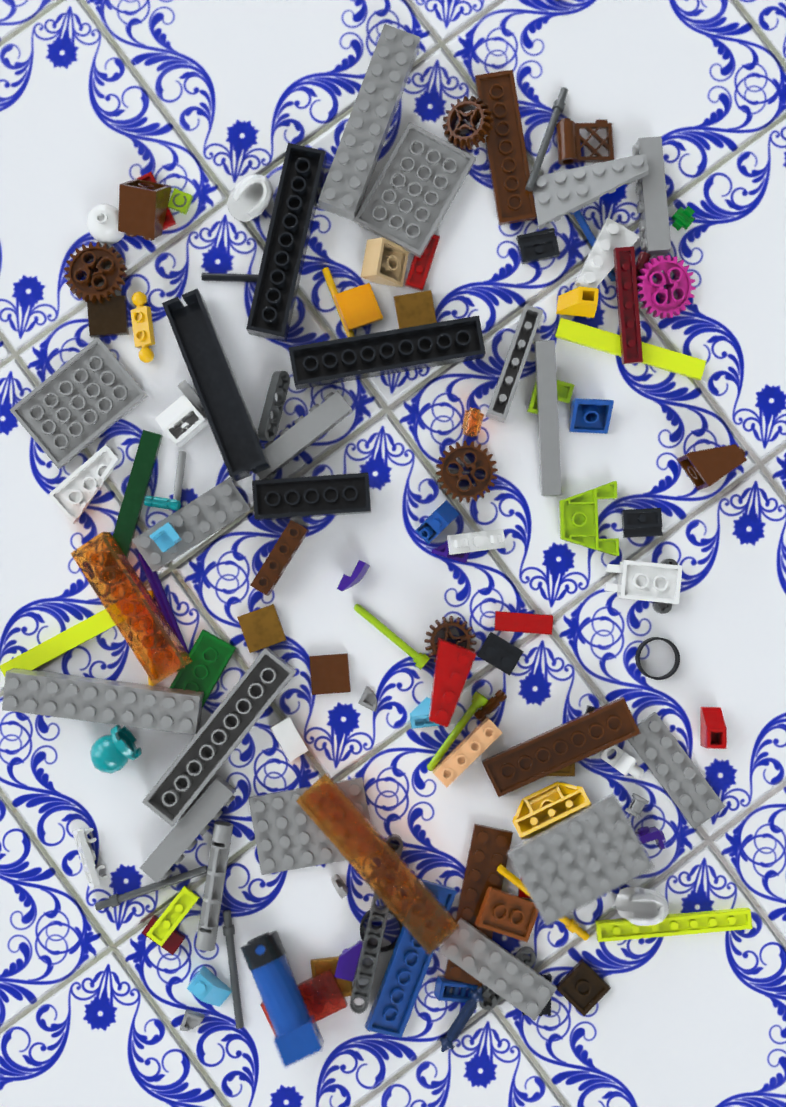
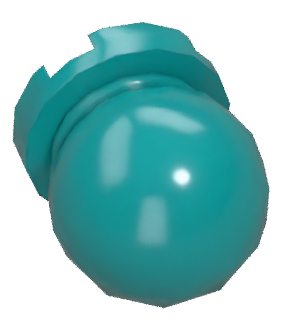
M116 725L111 729V735L100 737L92 745L90 751L91 761L94 767L102 773L117 772L127 764L128 759L135 760L142 754L141 748L137 749L134 744L137 741L136 738L125 726L120 728V725Z

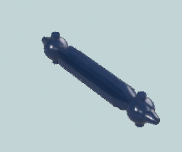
M482 987L469 992L471 998L466 1001L447 1032V1037H441L440 1039L442 1045L441 1052L454 1049L453 1041L459 1037L476 1010L477 1002L484 1001Z

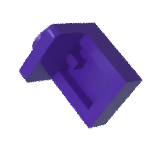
M647 826L637 829L638 832H635L641 844L655 840L661 850L665 849V836L655 826L650 828Z

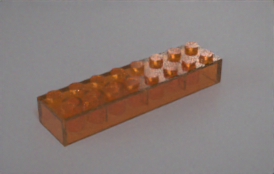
M110 532L100 533L71 553L154 685L163 682L193 662Z

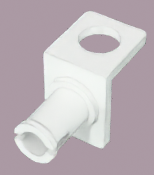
M616 745L603 750L599 755L601 759L625 776L629 773L635 779H639L644 773V770L635 764L637 760ZM615 749L616 756L613 759H608V751Z

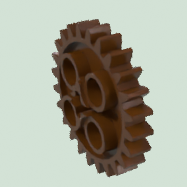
M89 242L88 248L83 244V250L80 251L76 248L77 254H70L72 261L66 260V263L70 266L64 268L66 273H68L64 275L67 280L66 284L73 294L79 299L82 298L85 302L90 299L94 304L96 299H98L102 303L104 297L110 301L109 295L116 297L114 291H122L119 285L126 284L122 279L127 278V274L124 272L127 270V267L124 265L125 261L121 258V254L118 251L116 252L113 246L109 248L107 243L102 247L100 242H97L96 246ZM90 259H94L93 262L88 264ZM111 265L109 269H105L106 266ZM83 276H87L86 279L80 281ZM100 282H104L102 286L98 287Z
M466 441L463 442V446L456 442L455 449L450 445L449 453L445 450L443 451L445 458L439 457L438 460L442 464H436V467L441 470L436 472L435 475L441 476V478L437 480V483H443L440 490L446 488V496L450 493L453 494L452 500L457 496L459 497V503H461L463 498H466L467 503L470 502V498L477 502L478 495L482 499L484 498L483 491L488 494L490 493L488 486H495L491 480L497 479L496 476L492 475L498 471V469L492 468L496 461H490L493 454L487 456V448L483 451L480 450L481 444L476 448L474 447V441L471 442L470 446H467ZM467 454L472 455L474 462L471 464L466 463L464 456ZM456 458H460V460H461V462H462V464H463V466H464V468H465L466 470H468V469L471 470V472L469 473V475H470V477L473 479V481L477 484L476 486H473V484H472V482H471V480L469 479V477H468L467 474H466V475H463V474H462V472L464 471V469H463L462 466L457 462ZM456 465L458 473L451 474L448 471V467ZM475 471H483L485 474L484 479H477ZM460 481H467L469 488L467 490L460 489Z

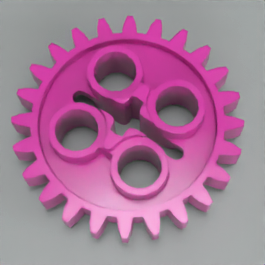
M661 255L657 259L652 258L650 263L644 264L646 269L639 270L642 276H637V280L640 281L637 284V288H639L638 295H640L638 302L643 301L641 309L648 308L646 313L651 314L653 312V317L660 316V319H663L666 316L667 318H672L673 315H680V311L686 310L684 305L691 304L688 298L694 297L690 293L696 289L691 286V283L695 282V279H690L693 272L688 273L689 265L683 267L684 260L677 262V256L671 258L670 255L665 257ZM671 271L674 273L673 280L670 277ZM653 275L657 278L656 284L652 280ZM674 290L677 292V299L674 298ZM657 294H658L659 297H660V302H659V303L656 301V295H657Z

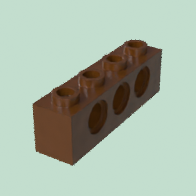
M290 520L250 586L269 596L309 530Z

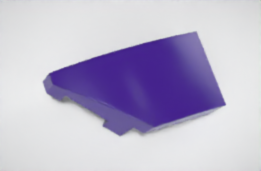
M448 542L433 549L431 552L462 563H467L469 553L449 555Z
M359 560L351 577L344 574L337 589L345 591L360 582L370 565Z
M358 941L354 946L342 951V954L339 955L334 977L353 982L363 941Z

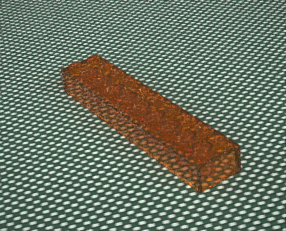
M325 773L296 800L429 955L459 928L458 921L328 773Z

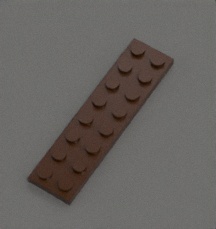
M513 70L475 75L478 98L482 99L483 103H487L488 108L492 111L491 116L494 119L490 123L493 129L488 130L490 137L485 136L484 138L498 224L504 225L536 220L533 190L527 191L525 189L530 172Z
M621 697L483 760L482 763L498 797H501L641 733L624 697Z
M474 824L454 926L462 918L492 939L493 931L478 927L475 921L488 886L502 890L504 876L496 870L500 864L506 868L508 860L507 851L510 850L512 831ZM447 959L444 979L483 986V983Z

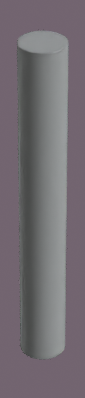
M179 451L173 494V499L179 501L181 500L186 452Z

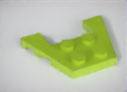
M617 481L559 501L561 540L613 556H619V538L599 539L597 499H617Z

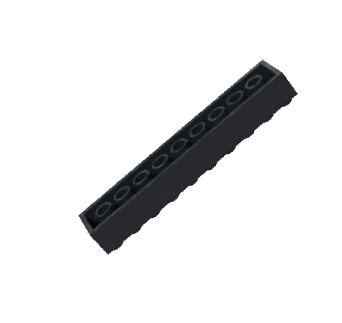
M291 143L287 145L246 327L250 335L282 342L287 341L327 162L326 151Z
M479 316L288 347L296 390L483 359L486 354Z

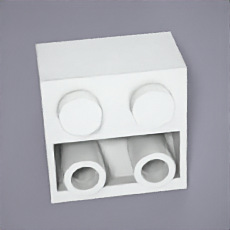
M184 394L155 418L164 432L180 448L209 424Z

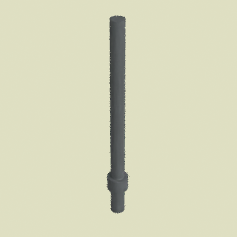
M561 88L558 99L553 104V113L525 187L527 191H532L559 115L565 107V99L568 93L567 88Z
M205 865L167 878L165 881L161 880L158 883L155 882L120 895H111L109 899L95 903V908L98 911L110 906L112 908L119 906L121 902L206 874L208 868Z
M224 910L223 935L226 936L236 1028L240 1029L244 1027L233 937L235 928L232 925L231 911Z

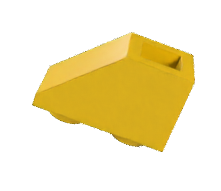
M578 287L559 295L556 314L594 318L598 305L599 289Z

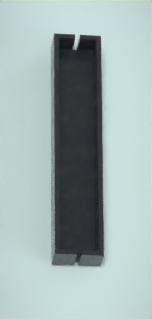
M197 288L182 295L187 304L185 307L179 297L163 302L162 305L229 476L234 482L251 476V471L256 474L271 468L204 298Z

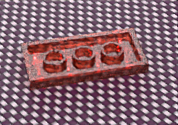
M331 968L298 984L309 1015H314L316 1022L346 1008L348 1005ZM261 1002L260 1006L272 1028L274 1035L276 1036V1033L274 1031V1028L272 1026L264 1003Z

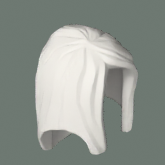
M254 174L238 183L231 191L226 203L230 214L242 222H248L259 216L272 200L273 188L270 180L263 175Z
M626 887L620 889L615 898V907L618 914L638 926H651L661 923L669 912L666 898L658 891L649 888Z

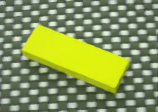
M184 886L146 935L162 947L200 897Z

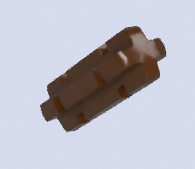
M499 690L495 697L492 696L485 706H482L481 710L479 709L475 712L474 715L480 722L486 718L487 714L492 713L500 705V702L507 698V695L502 690Z

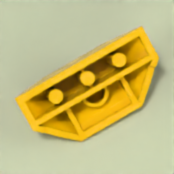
M555 782L522 798L512 822L520 838L529 839L581 812L592 804L583 787Z

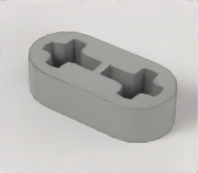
M185 380L182 381L178 388L195 408L202 413L204 409L198 394Z

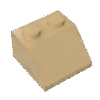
M383 237L367 240L361 277L377 284L403 287L409 252Z

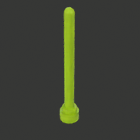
M360 604L354 605V610L413 658L417 668L421 670L430 659L425 653H417Z
M476 691L471 701L472 704L427 765L429 771L435 769L476 710L485 706L488 702V699Z

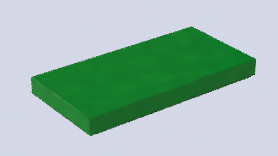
M203 629L170 688L204 692L203 708L237 648Z

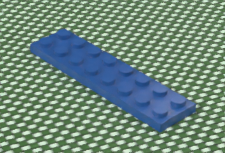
M420 879L366 1021V1030L402 1038L457 893L454 888Z

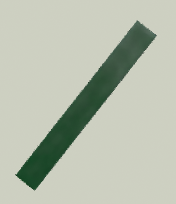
M145 430L142 432L101 577L118 582L122 580L133 542L132 539L135 535L144 498L163 436Z

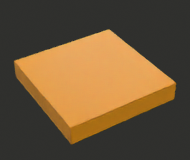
M370 283L334 294L333 296L347 331L383 319Z

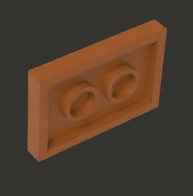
M488 886L475 924L478 927L528 942L539 911L531 900Z

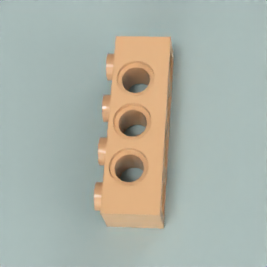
M486 717L435 767L433 774L448 787L503 732Z

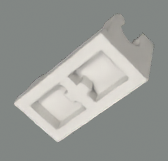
M290 717L270 727L289 762L309 751Z

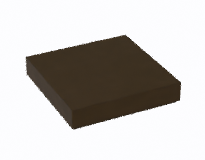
M125 295L110 296V301L104 297L102 303L98 299H96L94 304L90 299L87 301L90 337L129 334Z
M583 959L556 985L557 990L583 1016L611 989Z

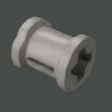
M633 793V799L625 811L640 819V814L645 804H648L649 801Z

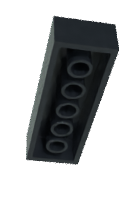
M368 473L252 481L254 519L257 521L371 513Z

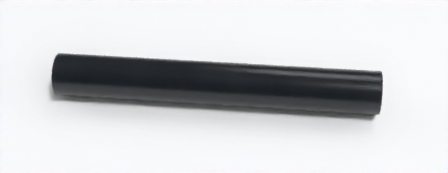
M202 273V281L257 282L258 274Z

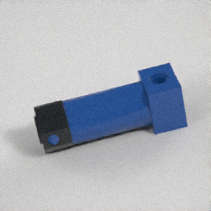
M277 930L264 933L248 941L247 944L240 948L248 968L251 970L276 1033L274 1042L285 1068L321 1051L324 1040L314 1015H309Z

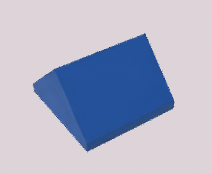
M575 398L570 403L569 431L608 434L614 400Z

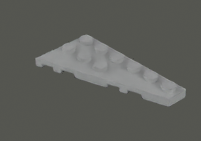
M646 153L537 176L533 194L539 230L545 228V225L552 221L560 220L562 216L570 212L574 213L599 200L601 196L615 192L616 188L624 184L629 185L648 175L649 168Z

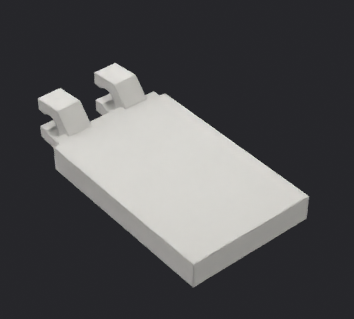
M623 560V562H620V565L607 564L606 572L619 573L618 584L605 583L604 591L617 592V596H620L622 599L679 604L683 566Z

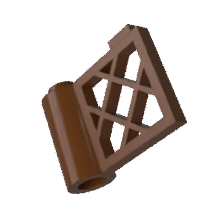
M563 118L556 124L559 164L570 165L576 162H606L614 160L612 123H608V120H596L595 123H575L570 118ZM579 129H586L591 135L585 140L580 135ZM598 129L607 130V137L604 140L596 133ZM592 136L600 143L596 149L588 143ZM583 146L592 152L590 156H581V148ZM601 146L605 147L608 150V156H602L597 150Z

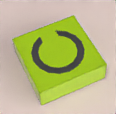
M174 189L168 207L186 215L193 196Z

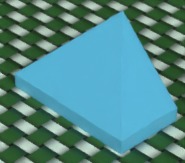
M426 697L410 713L412 729L440 726L429 721L430 698Z

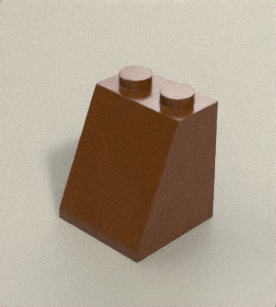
M133 179L120 184L118 231L124 232L126 236H143L145 240H155V238L161 236L171 186L140 179Z
M736 444L689 452L676 459L697 490L711 486L747 461L744 450Z

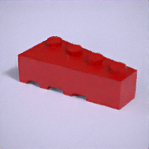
M438 638L428 717L429 721L448 728L476 653L441 638Z

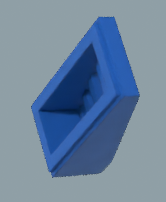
M437 976L434 995L439 1001L466 1003L471 998L469 992L477 990L478 985L444 979V976ZM467 988H469L468 997L465 996Z

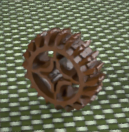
M464 96L462 102L460 99H457L456 105L451 104V111L446 110L448 116L443 117L445 124L442 126L445 130L444 135L448 138L450 144L457 148L460 147L461 150H465L466 147L472 150L473 145L479 148L480 141L485 143V136L490 137L488 130L493 129L490 123L494 119L491 116L492 111L488 108L486 102L483 103L480 98L476 100L474 96H471L470 99ZM480 118H481L480 125H479V127H478V129H477V124L479 123ZM464 119H466L467 122H470V124H471L472 127H470L469 125H467V123L464 121Z
M453 616L449 617V622L446 621L445 617H442V624L435 620L438 626L435 628L433 625H430L429 627L434 631L432 633L426 632V635L431 636V639L424 640L425 643H430L431 645L425 647L426 650L432 649V652L428 654L429 657L437 654L438 642H434L436 634L442 628H444L445 633L444 640H447L448 632L452 639L457 640L454 644L458 645L466 641L465 648L475 651L470 645H476L477 642L471 641L470 638H474L476 635L475 633H468L473 628L471 626L467 629L465 628L468 623L467 621L459 624L461 621L459 617H457L456 622H453ZM449 626L460 628L465 635L453 636Z

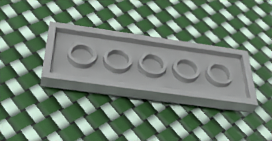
M229 477L135 537L132 541L152 572H156L251 509ZM169 522L182 540L166 552H162L154 540L150 538V535Z
M656 712L637 724L641 734L627 740L693 829L699 827L725 807Z
M462 918L459 919L438 949L439 953L534 1021L557 990L556 985Z

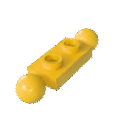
M138 291L132 295V303L137 308L130 310L134 343L136 348H142L139 351V359L144 363H149L154 358V353L149 346L155 345L151 307L144 306L147 303V297L143 292Z

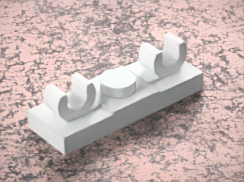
M503 529L447 536L449 555L506 548Z
M78 828L73 830L72 833L88 885L95 888L100 885L99 880L107 879L108 875H99V870L105 868V866L98 865L95 867L96 855L94 850L88 846V843H93L97 840L96 838L88 839L87 834L92 832L93 828H86L85 830Z

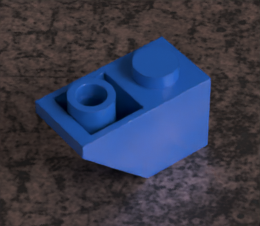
M446 500L415 531L429 544L459 513Z

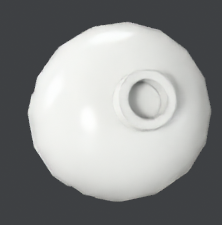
M101 204L89 212L87 227L97 242L111 245L119 242L124 237L125 233L118 231L119 210L109 204Z

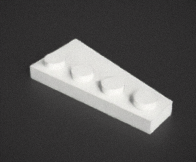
M607 218L574 285L597 288L615 266L613 250L619 247H631L640 236Z
M104 445L50 492L48 496L66 517L75 524L120 459L108 445Z

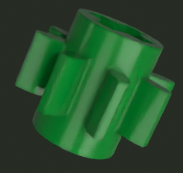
M689 206L685 209L680 207L672 216V219L675 221L672 226L678 231L681 228L686 230L695 220L692 216L695 211Z

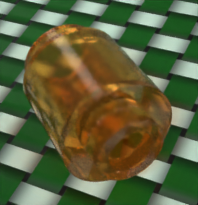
M470 408L465 411L461 428L463 435L477 437L478 433H480L484 414L480 413V409Z

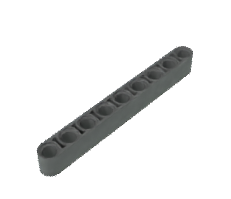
M397 834L389 835L385 841L351 992V1010L359 1014L363 1013L368 1007L403 850V841ZM393 839L398 840L400 843L396 849L389 847V842ZM388 859L394 860V867L387 868L384 865L385 861ZM389 879L391 881L390 886L382 887L380 885L381 880ZM379 898H383L387 903L385 906L379 907L376 905V901ZM374 918H379L382 920V924L374 926L371 921ZM375 938L378 942L376 945L370 946L367 940ZM365 958H371L373 963L366 966L362 961ZM360 978H367L369 982L367 985H360L358 980ZM356 998H362L364 1000V1003L362 1005H356L354 1003V1000Z

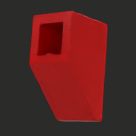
M701 707L700 745L707 749H727V729L721 707Z

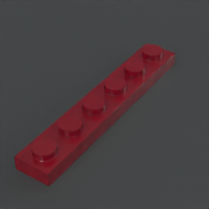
M634 247L615 248L613 252L622 364L642 363Z

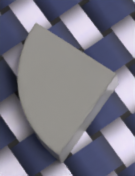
M366 686L358 704L376 712L377 697L374 691Z
M336 874L331 878V881L342 899L347 895L348 887L339 875Z
M186 1009L180 1030L189 1031L201 1024L205 1015Z

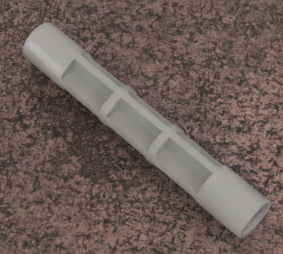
M214 822L195 946L198 950L212 951L215 949L233 832V824L229 822Z

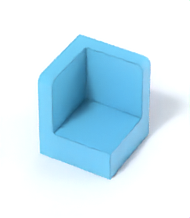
M169 522L150 535V538L154 540L162 552H166L182 540Z

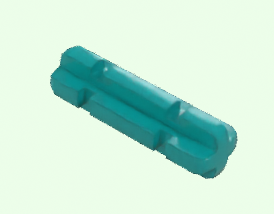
M146 496L144 498V505L149 507L178 511L181 505L179 500L153 496Z

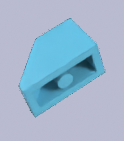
M204 965L191 979L187 987L200 1001L218 1007L232 993V990Z

